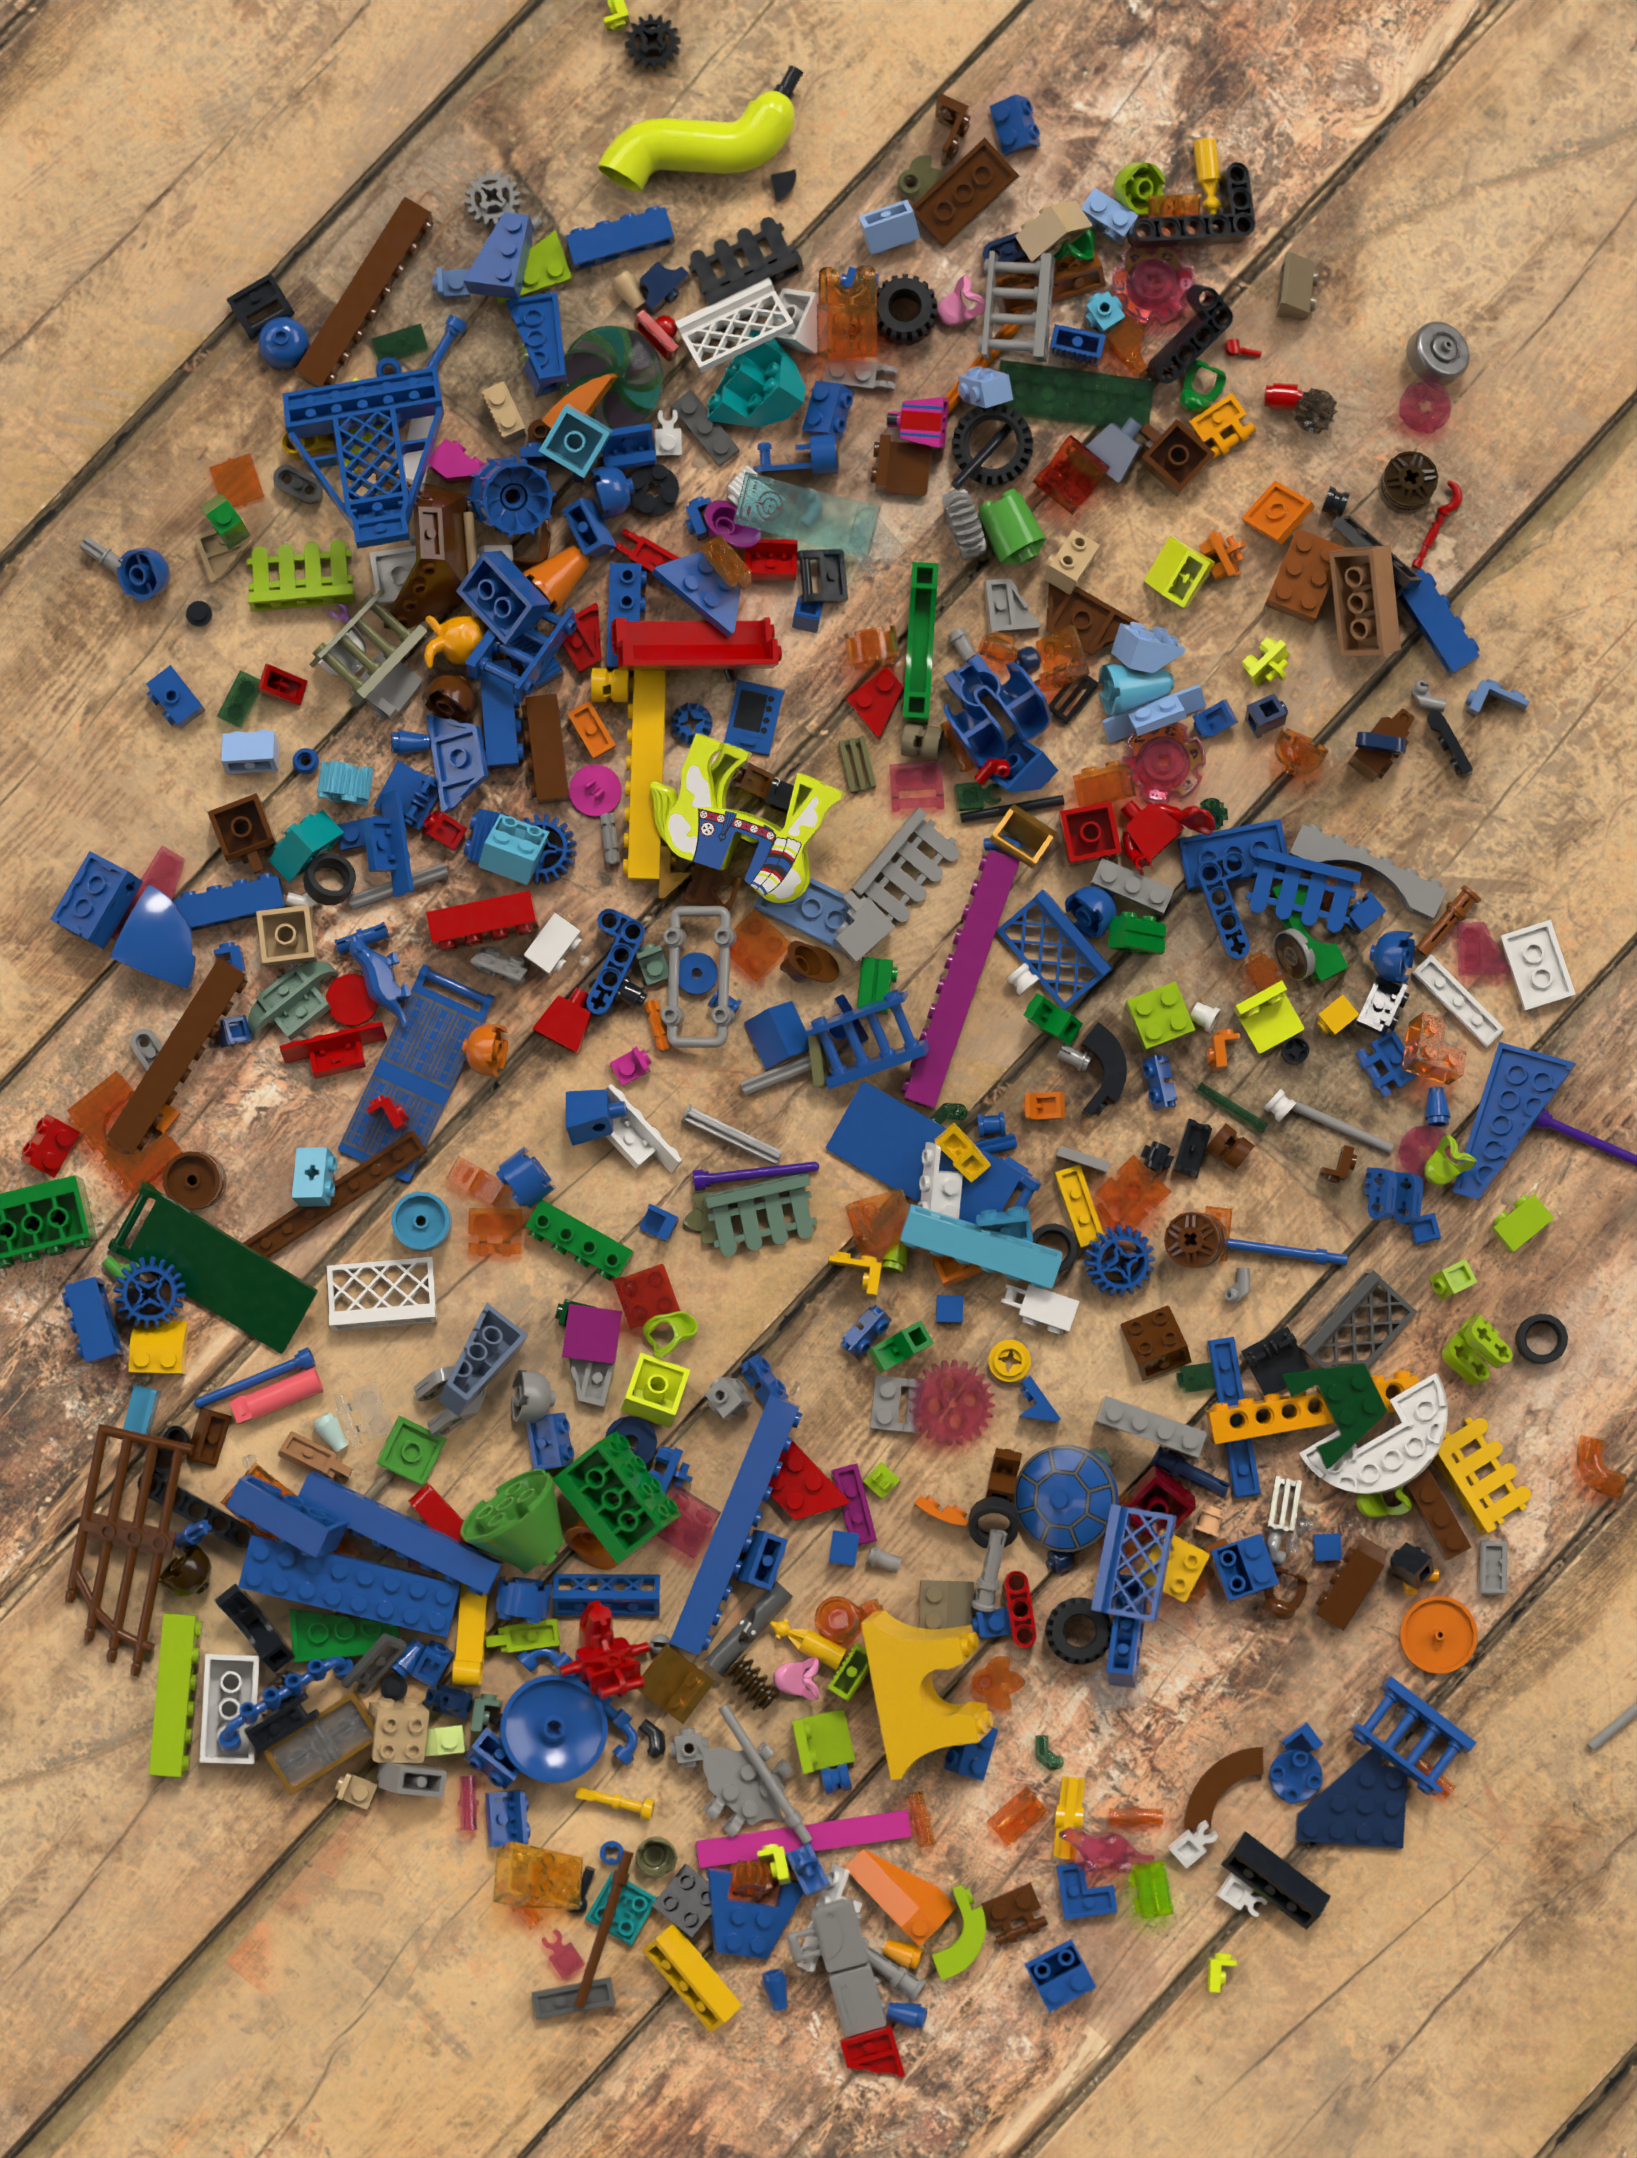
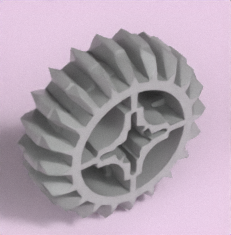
M961 488L944 494L941 501L960 556L968 559L985 553L986 541L968 492Z

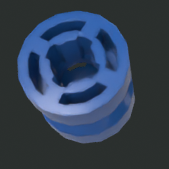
M847 1763L839 1764L837 1769H830L829 1767L820 1769L826 1795L834 1794L840 1788L844 1791L852 1789Z

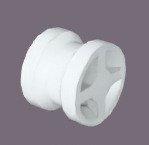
M1024 963L1006 980L1017 988L1016 992L1020 996L1031 988L1039 978L1037 975H1033L1029 971V966Z
M1280 1089L1265 1105L1264 1109L1267 1112L1271 1111L1275 1115V1119L1280 1122L1296 1102L1293 1099H1288L1285 1096V1092Z

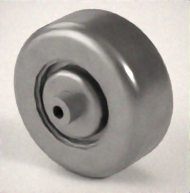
M1429 322L1418 329L1407 343L1406 355L1411 369L1421 380L1430 385L1446 386L1451 384L1466 371L1469 365L1470 353L1464 337L1458 330L1447 323Z

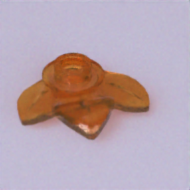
M1006 1656L992 1658L985 1669L978 1670L972 1677L973 1689L978 1694L985 1695L990 1706L1000 1710L1012 1708L1009 1694L1016 1692L1025 1684V1680L1018 1673L1008 1670L1010 1658ZM982 1677L989 1678L990 1684L987 1687L980 1685Z

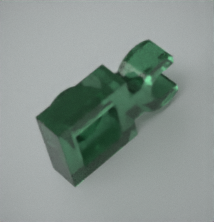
M978 782L959 783L953 786L957 812L980 810L984 808V802L990 805H997L1002 801L1001 798H993L990 794V791L1000 788L996 783L990 784L986 789H982L981 784Z

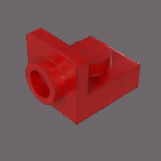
M434 811L425 818L423 822L424 828L421 833L430 836L448 849L455 851L468 828L445 813Z

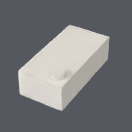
M205 1653L200 1762L254 1764L255 1748L244 1733V1729L250 1725L244 1724L237 1729L242 1744L235 1752L223 1751L218 1738L227 1724L240 1715L239 1708L243 1703L251 1702L254 1705L257 1704L259 1655Z

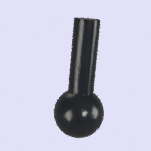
M585 1867L576 1893L567 1900V1910L573 1915H581L587 1909L588 1903L585 1897L595 1873L593 1867Z

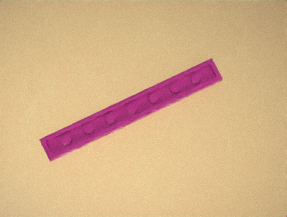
M908 1809L804 1825L812 1837V1840L809 1842L814 1851L912 1837ZM793 1827L696 1841L700 1868L758 1860L757 1851H761L762 1847L766 1845L777 1844L778 1847L783 1846L786 1854L799 1849L804 1844Z

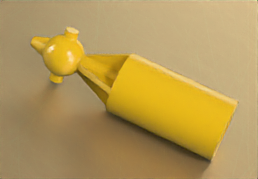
M1202 138L1193 142L1197 181L1207 196V199L1203 201V206H1205L1210 214H1216L1222 205L1218 198L1215 197L1218 183L1221 181L1217 143L1215 138Z
M788 1619L770 1622L769 1625L776 1633V1639L780 1640L781 1637L787 1636L799 1652L811 1658H817L819 1662L837 1670L847 1650L846 1648L811 1630L790 1629Z

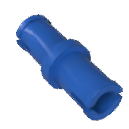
M382 922L364 930L362 928L357 929L356 933L335 939L334 941L341 956L349 952L350 938L353 936L360 938L368 947L369 944L390 938V935L387 933L388 929L385 922Z

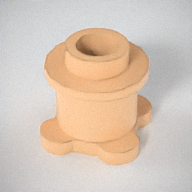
M1207 1505L1206 1510L1200 1509L1202 1514L1198 1525H1194V1529L1219 1537L1220 1533H1218L1221 1521L1222 1519L1225 1520L1226 1517L1221 1515L1223 1510Z

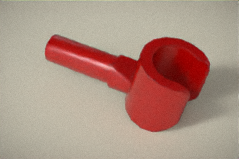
M1229 339L1225 343V352L1230 357L1238 355L1261 357V351L1240 348L1239 339Z

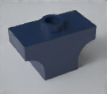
M657 261L639 279L640 286L648 293V299L645 302L646 310L654 316L667 302L671 304L680 295L679 290L690 280L689 273L682 266L678 269L670 270Z

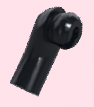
M646 1718L638 1729L649 1737L648 1755L653 1759H657L660 1755L664 1754L666 1749L665 1734Z

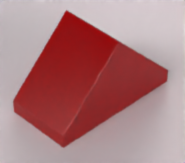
M265 664L258 690L264 696L300 706L308 681L270 664Z

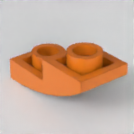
M920 1495L914 1502L921 1510L939 1520L965 1526L968 1523L965 1519L967 1513L956 1504L953 1507L947 1505L940 1512L938 1510L940 1504L929 1495L926 1498Z

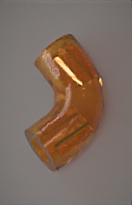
M1580 1435L1577 1445L1576 1464L1582 1479L1592 1490L1604 1496L1620 1500L1626 1485V1474L1612 1471L1604 1465L1602 1459L1606 1441Z

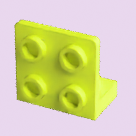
M1283 981L1241 1002L1233 1009L1258 1054L1271 1049L1304 1030L1302 1022L1285 994L1287 988Z

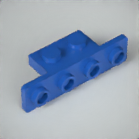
M392 790L380 796L383 818L363 820L369 872H391L394 897H402L413 893V878L400 790Z

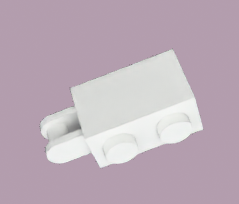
M1006 1284L1005 1289H1007L1005 1298L1001 1299V1303L1020 1309L1018 1316L1023 1317V1323L1037 1327L1038 1323L1047 1325V1331L1062 1335L1063 1331L1067 1333L1070 1331L1079 1301L1045 1289L1036 1288L1030 1284L1027 1290ZM1017 1293L1025 1295L1022 1304L1015 1302Z

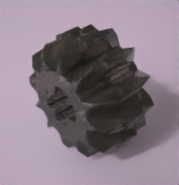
M1311 388L1309 392H1303L1302 399L1297 400L1298 407L1293 410L1296 413L1294 420L1302 430L1318 434L1322 430H1328L1329 423L1334 422L1333 415L1338 412L1334 408L1337 401L1332 398V395L1325 390Z

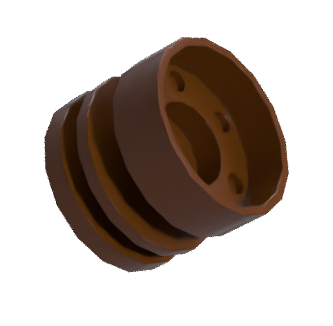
M1187 1212L1178 1215L1168 1225L1164 1237L1166 1252L1171 1259L1181 1266L1190 1268L1210 1267L1219 1262L1227 1251L1229 1241L1227 1230L1219 1219L1211 1214ZM1190 1235H1197L1195 1238L1196 1245L1190 1244L1192 1241Z

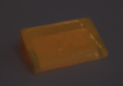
M1025 1787L988 1819L987 1823L1009 1846L1046 1814L1048 1810L1031 1790Z

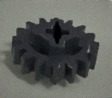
M649 14L648 20L645 21L640 16L638 25L635 23L630 24L633 32L626 31V38L629 40L625 41V48L630 49L627 52L628 58L635 57L633 60L635 66L642 63L644 71L647 70L648 66H652L653 71L656 72L658 65L666 69V61L675 62L673 54L680 53V48L675 45L681 44L680 37H675L678 34L677 27L670 29L672 26L670 19L664 23L662 15H659L657 20H654L652 14ZM667 35L670 39L669 48L664 43ZM637 38L642 43L639 50L635 46ZM657 40V45L653 43L650 46L648 45V41L654 42Z

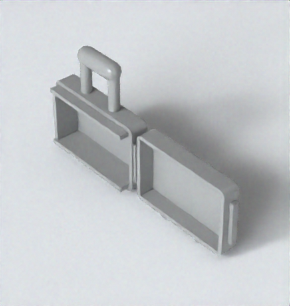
M851 1898L840 1899L813 1907L811 1909V1917L814 1927L791 1932L787 1935L793 1960L801 1962L823 1956L826 1970L829 1972V1981L845 2036H854L885 2027L886 2018L883 2010L886 2009L887 2005L880 2000L877 1989L880 1980L874 1977L871 1965L868 1963L869 1958L866 1946L869 1940L863 1937L859 1924L862 1915L856 1913ZM816 1934L820 1949L802 1954L798 1938Z

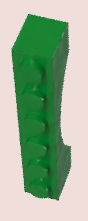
M912 562L902 722L929 723L939 563Z

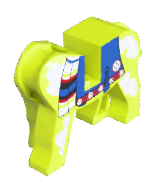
M696 733L681 770L679 797L677 791L670 786L657 781L650 784L654 803L655 824L662 839L676 855L718 870L728 869L740 838L752 843L757 842L759 843L744 880L764 899L774 903H785L799 898L808 888L811 877L807 845L823 826L829 811L844 799L846 792L829 786L825 782L806 774L797 773L783 829L759 816L739 810L727 809L726 793L730 780L737 770L750 760L752 753L729 743H723L701 733ZM719 752L716 760L711 765L714 756Z

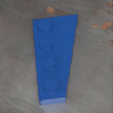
M557 292L522 297L519 300H506L508 309L541 385L567 381Z

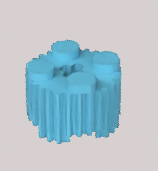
M338 761L322 762L317 797L328 799V801L343 804L344 801L352 802L351 804L367 806L374 769L362 766V769H358L357 766Z

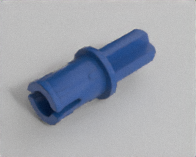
M207 1520L187 1525L182 1532L176 1534L175 1546L179 1549L181 1547L185 1549L191 1544L196 1545L200 1543L203 1537L211 1532L212 1526L208 1525Z

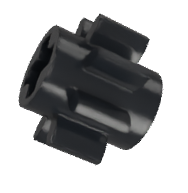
M1153 1141L1151 1146L1145 1145L1140 1155L1141 1158L1145 1159L1143 1166L1158 1173H1161L1163 1167L1169 1169L1174 1158L1169 1155L1171 1148L1156 1141Z

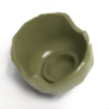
M653 1836L641 1842L635 1856L638 1868L645 1875L658 1878L673 1872L678 1859L675 1847L668 1839L660 1836Z

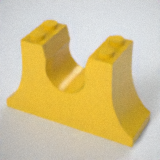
M886 1610L875 1611L861 1622L891 1780L902 1779L915 1766L921 1756L943 1747L978 1743L991 1730V1727H993V1716L991 1711H988L986 1703L968 1701L963 1704H951L943 1700L936 1693L933 1686L934 1670H948L963 1664L977 1651L976 1648H978L979 1644L976 1632H973L972 1625L945 1629L918 1628L900 1622Z

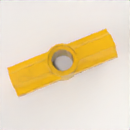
M1062 1776L1059 1804L1056 1805L1054 1828H1056L1053 1857L1076 1860L1079 1831L1082 1829L1084 1807H1082L1085 1787L1084 1778Z

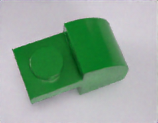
M1038 993L1028 1003L1023 1014L1028 1019L1027 1022L1035 1028L1068 1046L1071 1045L1083 1025L1071 1013L1056 1007L1046 997Z
M920 1320L867 1351L879 1373H882L934 1344Z

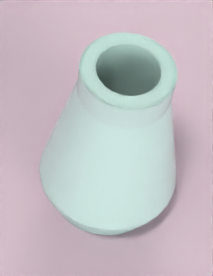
M331 1411L313 1422L316 1427L314 1431L333 1448L335 1453L348 1445L336 1415L333 1416Z

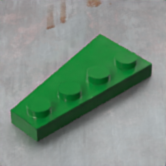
M289 1609L292 1646L295 1655L294 1662L329 1659L335 1656L365 1655L384 1633L400 1639L399 1626L376 1620Z

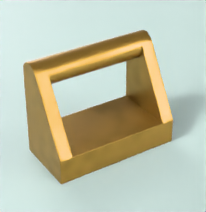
M1013 804L989 838V841L1033 869L1048 849L1057 832ZM1003 830L1035 850L1037 852L1034 857L999 834Z

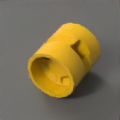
M592 668L591 702H606L611 698L615 703H628L629 670L614 668L612 672H609L607 668Z

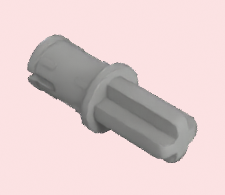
M85 537L79 548L99 561V566L103 565L117 575V567H121L123 559L120 560V557L111 552L112 549L110 547L106 549L91 538Z

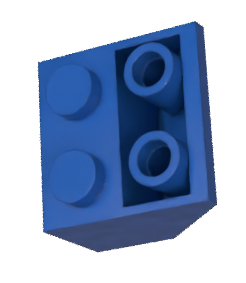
M1261 1533L1211 1550L1228 1601L1255 1595L1279 1585Z
M1072 1939L1024 1963L1049 2012L1096 1988Z

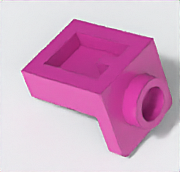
M636 1046L632 1051L610 1062V1065L623 1087L649 1073L648 1065L652 1062L646 1051H639Z

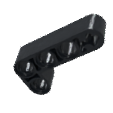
M1194 284L1187 290L1186 300L1196 315L1148 362L1146 370L1151 379L1165 384L1175 381L1231 325L1233 321L1231 309L1217 291L1211 287ZM1204 292V299L1200 303V295ZM1219 311V318L1215 321V314ZM1201 329V336L1197 339V332ZM1183 347V354L1181 357H1178V352Z

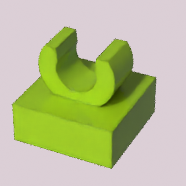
M881 1462L863 1482L883 1500L899 1483L900 1479Z

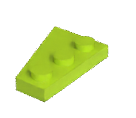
M556 230L530 248L519 298L573 281ZM496 297L499 305L506 303V300H510L509 298Z

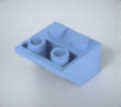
M1130 622V625L1120 623L1111 653L1129 669L1154 673L1184 654L1186 648L1178 643V638L1169 635V631L1164 628L1154 627L1151 630L1146 629L1140 623Z

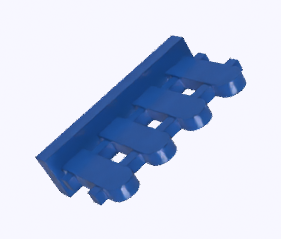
M1258 848L1255 861L1260 862L1259 867H1253L1252 873L1257 874L1253 893L1247 892L1246 899L1251 900L1249 907L1253 913H1262L1266 904L1276 906L1275 915L1280 920L1288 919L1292 911L1302 913L1301 922L1307 927L1313 926L1318 917L1328 919L1326 927L1331 933H1338L1342 929L1343 924H1349L1350 917L1345 916L1349 899H1355L1357 891L1352 890V887L1359 885L1362 873ZM1275 867L1285 868V873L1275 871ZM1301 873L1311 875V879L1301 878ZM1273 878L1283 881L1278 899L1268 897ZM1327 879L1337 881L1336 886L1326 884ZM1298 885L1308 887L1304 906L1294 904ZM1324 891L1334 893L1330 912L1320 910Z

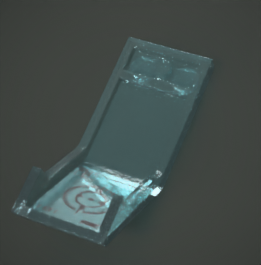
M745 472L733 523L788 539L868 558L881 506Z

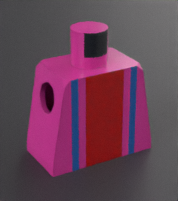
M937 397L903 401L901 412H888L887 427L900 428L901 439L945 449L949 399Z

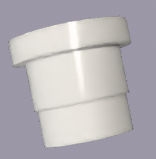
M1197 1002L1190 1018L1196 1024L1204 1027V1031L1210 1033L1218 1021L1221 1009L1217 1007L1213 1009Z

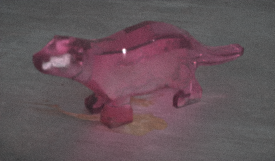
M1067 1827L1059 1832V1837L1072 1844L1080 1853L1083 1861L1078 1863V1868L1084 1869L1086 1872H1098V1861H1114L1110 1863V1869H1117L1118 1873H1130L1132 1867L1129 1857L1141 1861H1153L1155 1859L1153 1855L1138 1852L1125 1837L1115 1832L1088 1834L1076 1827Z

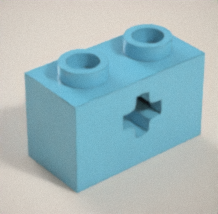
M327 1147L296 1149L292 1199L300 1207L330 1206L331 1197L335 1194L333 1172L337 1170V1159Z

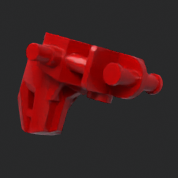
M599 1600L590 1602L582 1613L579 1622V1643L582 1648L576 1650L575 1661L559 1667L561 1676L579 1674L582 1681H590L589 1690L591 1694L598 1693L601 1700L617 1695L619 1698L625 1697L628 1691L645 1688V1682L641 1675V1663L638 1660L633 1661L632 1658L650 1652L648 1642L630 1645L623 1637L614 1638L613 1619L609 1607L602 1606Z

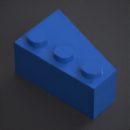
M508 212L502 214L463 280L468 293L519 300L534 231L529 215Z

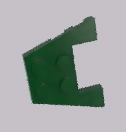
M1365 1363L1281 1374L1291 1397L1317 1386L1338 1429L1339 1436L1315 1447L1325 1469L1331 1468L1388 1412Z

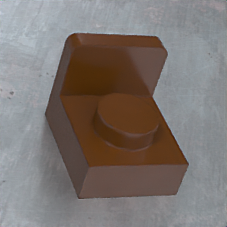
M745 763L733 775L730 787L741 789L765 800L776 775L751 763Z

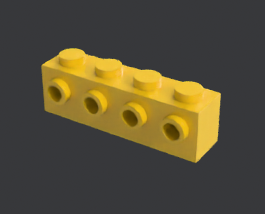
M674 1923L663 1930L642 1949L710 2033L723 2025L743 2006Z

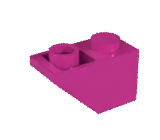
M445 438L430 456L428 468L449 484L471 482L472 477H470V473L475 474L484 463L476 456L471 459L464 453L466 449L458 441L454 440L451 442Z

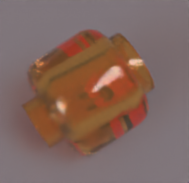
M992 631L988 635H983L977 653L981 655L986 664L1003 669L1008 663L1015 662L1018 649L1015 648L1013 637Z

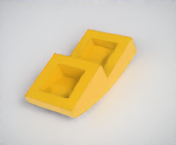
M955 1123L951 1124L934 1139L935 1144L941 1147V1150L953 1161V1165L971 1183L991 1166L982 1152Z

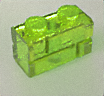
M1164 1859L1132 1864V1871H1128L1130 1887H1136L1137 1897L1133 1898L1135 1914H1140L1142 1919L1174 1914Z

